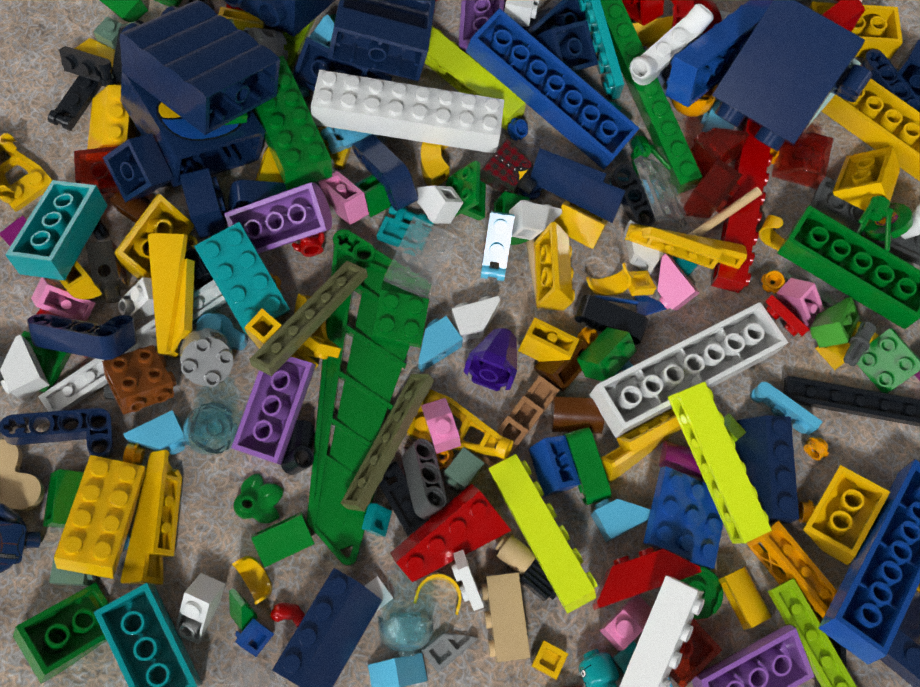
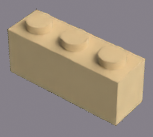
M519 573L486 576L485 584H481L482 600L488 601L489 611L484 612L486 629L491 628L492 640H488L489 656L495 657V663L529 659L530 650Z

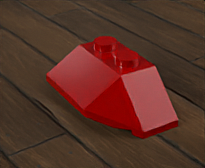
M654 547L639 551L640 557L632 560L629 559L628 555L613 561L614 566L607 570L596 599H594L592 604L593 609L597 610L662 586L666 576L682 580L702 572L701 568L668 550L661 549L655 551Z

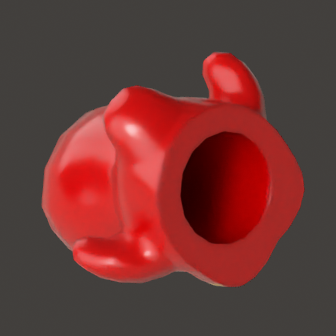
M324 233L301 239L300 244L292 243V247L306 257L321 254L324 251L322 246L325 241Z

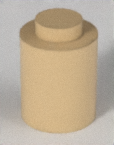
M513 535L509 539L504 536L495 548L499 551L496 557L519 573L520 576H523L536 558L532 550Z

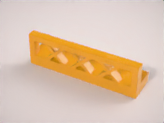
M779 521L770 526L772 531L746 543L779 585L794 578L813 612H818L824 618L837 590ZM759 542L764 546L768 553L761 548V546L758 544ZM778 567L782 568L786 575L783 574ZM814 612L815 616L817 617L818 621H819L820 624H821L822 621L820 620V618H819V617L816 615V613Z

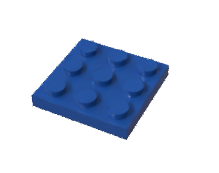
M667 466L660 467L643 543L659 550H668L696 565L714 569L723 522L706 483Z

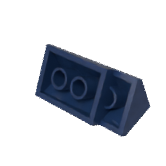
M309 37L305 39L293 73L296 83L312 91L315 90L319 70L392 81L393 78L380 71L329 59L330 47Z
M539 149L530 176L537 183V186L613 223L625 194V190L604 183L607 173L544 149Z

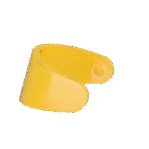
M768 215L759 231L761 241L777 251L785 239L777 234L773 228L783 226L782 218Z
M625 262L622 263L623 269L620 272L606 278L594 279L590 276L586 277L590 289L595 294L601 296L623 293L631 284L627 264Z
M244 556L232 563L251 592L255 605L272 594V583L264 567L257 559L251 556Z
M434 574L425 578L420 583L415 594L414 604L417 603L420 590L425 584L433 580H443L451 584L456 590L458 604L455 615H458L462 599L461 591L458 584L451 577L444 574Z

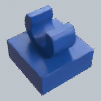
M253 618L242 633L236 631L235 636L237 639L235 642L257 657L274 633Z

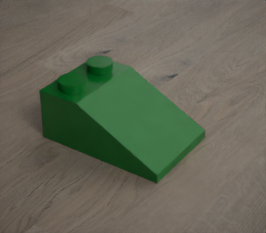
M96 582L15 626L13 638L40 684L66 670L107 641L94 612L109 603Z

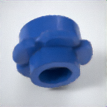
M513 118L511 123L508 124V134L515 141L521 140L528 133L527 123L522 119Z

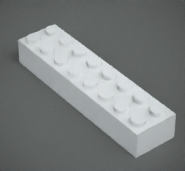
M319 70L311 103V116L315 124L319 126L496 154L501 134L504 99Z
M759 302L597 384L589 395L594 400L613 435L617 438L672 409L668 396L702 382H705L707 387L712 388L773 356L787 345L788 341L764 306Z

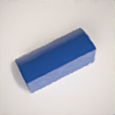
M565 435L544 438L528 448L539 485L544 492L543 497L561 493L580 485Z

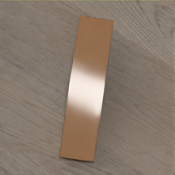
M540 375L496 431L499 435L513 440V447L508 458L513 455L552 403L553 398L560 392L558 388ZM484 454L478 456L491 467L504 460L497 456Z

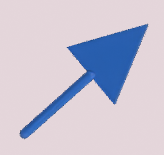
M593 295L609 302L636 305L637 313L643 316L667 309L661 302L647 295L634 296L635 300Z

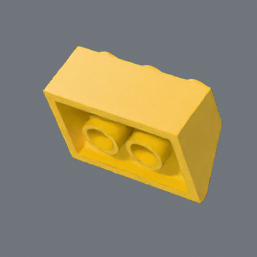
M108 85L92 99L87 159H103L105 155L125 141L136 137L137 127L121 103V85Z
M890 146L846 156L833 189L834 196L864 211L874 196H883L891 201L900 172L894 147Z
M157 194L114 253L121 266L138 280L142 277L151 278L148 235L151 233L189 235L195 226L161 194Z
M551 222L534 242L537 309L544 308L547 310L564 311L573 303L575 298V291L572 289L573 268L570 261L572 247L569 245V236L556 222Z
M840 465L803 530L823 552L848 566L857 555L890 491Z

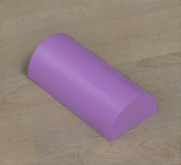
M462 0L459 47L466 54H468L466 50L473 35L499 8L505 11V0Z
M313 182L224 213L228 227L240 222L258 254L328 231L332 227V216L326 197L320 187Z
M290 357L272 376L259 370L231 448L281 465L316 365Z
M785 625L692 676L693 687H797L815 676L797 629L792 625Z

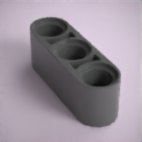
M418 439L403 454L402 461L413 509L420 518L430 519L445 506L447 498L435 449L428 440Z

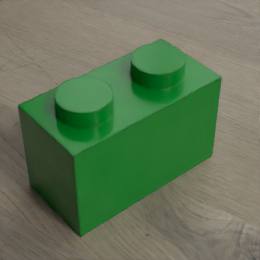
M607 327L577 357V361L585 377L603 382L613 377L637 352V349L629 332Z

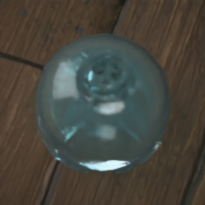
M216 402L199 405L189 412L184 420L183 436L185 442L196 453L206 456L220 454L230 449L238 430L237 423H234L231 417L233 413L225 405Z
M421 612L390 613V618L384 620V615H379V637L387 648L398 651V656H415V650L425 647L432 637L434 627L433 613L427 612L428 618H422Z

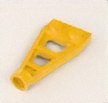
M0 146V152L5 151L11 157L0 164V185H5L14 191V193L9 192L5 196L13 200L9 205L17 212L44 194L52 179L40 165L19 151L7 152ZM16 165L28 172V174L12 185L8 183L5 177V173Z
M429 389V393L421 405L446 398L452 415L462 422L458 431L461 446L453 449L462 450L464 447L472 453L497 456L504 460L508 458L513 447V440L499 435L452 398ZM420 406L418 414L414 417L407 431V435L417 440L426 439L433 445L423 410ZM472 426L484 433L480 444L463 440L469 427Z

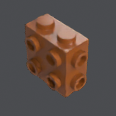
M154 345L138 348L114 359L102 361L105 378L123 415L137 412L144 407L162 403L174 397L173 386H176V379L172 371L167 372L165 358L162 354L157 353Z

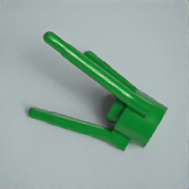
M635 136L630 144L632 149L630 157L637 176V160L646 159L650 153L663 166L671 170V165L659 154L654 145L649 144L646 137Z
M874 196L859 219L860 226L856 233L861 235L869 220L881 221L886 217L885 251L889 252L891 244V219L894 209L889 208L890 201L887 198Z

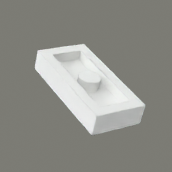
M464 550L453 553L456 564L451 567L456 581L462 580L463 582L460 590L464 601L470 600L474 611L484 608Z

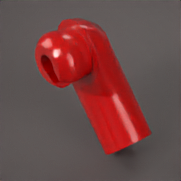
M280 602L274 606L270 615L275 622H280L283 619L292 620L298 628L305 613L297 604Z

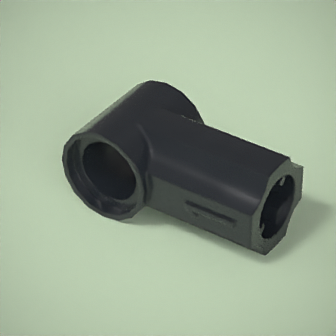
M306 420L296 421L281 464L282 469L289 475H295L309 468L314 462V454L311 450L314 432L312 422Z

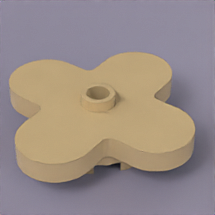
M0 439V503L16 511L32 510L44 498V484L40 479L31 474L19 473L23 459L20 447L18 445H10L4 439Z

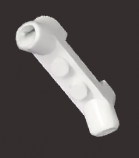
M695 4L680 22L641 56L634 58L629 67L634 82L639 85H648L655 80L660 72L671 63L676 53H680L688 44L700 38L702 32L713 21L712 12L702 4Z

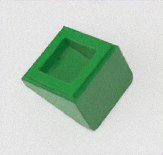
M232 588L229 591L230 616L240 630L243 631L253 618L255 620L258 618L257 613L236 589Z

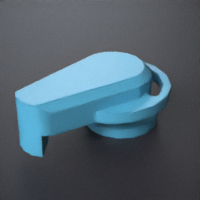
M208 313L198 319L196 331L203 330V328L220 331L227 337L231 348L235 350H243L247 346L248 342L245 334L233 328L232 322L225 315Z

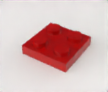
M773 295L765 301V304L768 306L766 308L768 314L775 320L780 317L786 323L783 327L793 337L797 334L802 337L810 330Z

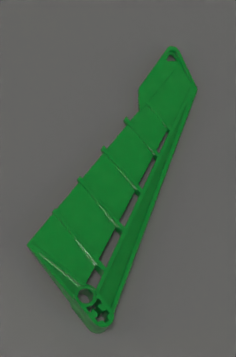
M342 229L333 236L331 276L346 261H349L366 269L368 277L364 280L363 286L359 285L354 290L361 295L355 330L348 326L353 292L326 319L327 336L330 341L341 348L338 358L328 356L327 359H322L307 524L343 565L352 566L357 561L365 530L362 529L367 507L363 512L347 509L340 503L378 436L387 409L392 410L393 408L390 400L401 370L406 368L407 364L404 361L410 347L371 339L380 291L386 290L427 298L431 285L376 250L369 242L349 230ZM362 254H367L370 256L367 259L359 258V256ZM348 334L353 337L346 374L341 372L346 335ZM339 379L344 381L337 420H335L333 416ZM332 425H333V426H335V431H334V436H333V441H332L330 456H328V455H327V454H328V447H329L331 429H332ZM353 546L349 557H345L340 551Z

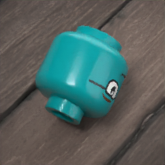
M598 649L585 653L583 655L584 660L578 667L585 686L617 687L616 682L620 675L612 656L607 652H599Z

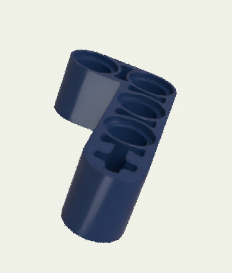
M876 49L869 50L860 63L861 66L872 72L871 79L920 112V95L917 96L881 51Z
M853 65L852 68L848 67L831 93L849 102H856L873 74L867 68L860 65Z
M371 134L352 144L353 152L360 163L384 186L387 197L395 211L418 201L408 168L375 135Z
M238 180L231 185L228 209L232 211L288 190L285 184L281 182Z
M50 314L33 315L27 320L31 341L36 347L101 360H111L119 357L137 343L134 319L129 315L113 317L104 324Z
M103 408L12 414L4 417L0 422V433L10 445L86 439L89 456L93 455L110 459L113 455L112 421L109 412ZM97 419L106 421L102 427H94L92 424ZM75 421L78 423V426L72 430L64 428L68 422ZM46 423L50 425L49 429L44 432L36 431L40 424ZM17 426L18 428L15 430V433L11 434L10 432L13 431V427ZM97 444L108 446L104 452L98 453L93 451Z

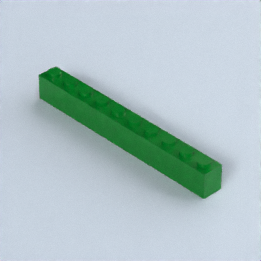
M600 0L620 70L656 150L672 167L671 170H668L664 166L676 194L698 187L702 179L701 172L658 78L648 85H639L632 79L629 69L630 63L634 58L641 56L645 50L622 0Z

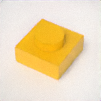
M648 270L629 272L631 284L628 289L631 296L654 294L656 286Z
M543 640L531 667L557 680L568 653Z

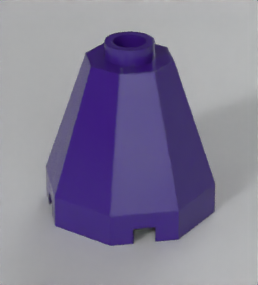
M494 329L469 353L463 372L467 376L470 373L473 376L471 380L475 384L494 391H500L501 387L505 386V390H510L517 373V338L509 329Z

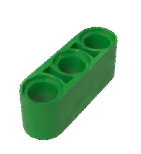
M587 427L564 433L563 435L566 437L580 481L578 488L580 493L584 495L583 503L589 505L605 499H611L610 485L590 428Z

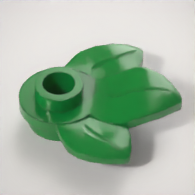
M260 473L251 475L242 483L241 494L234 501L233 509L235 514L242 519L254 518L263 524L279 519V513L274 506L281 500L284 488L277 484H264ZM247 501L252 504V507L244 508L242 504Z

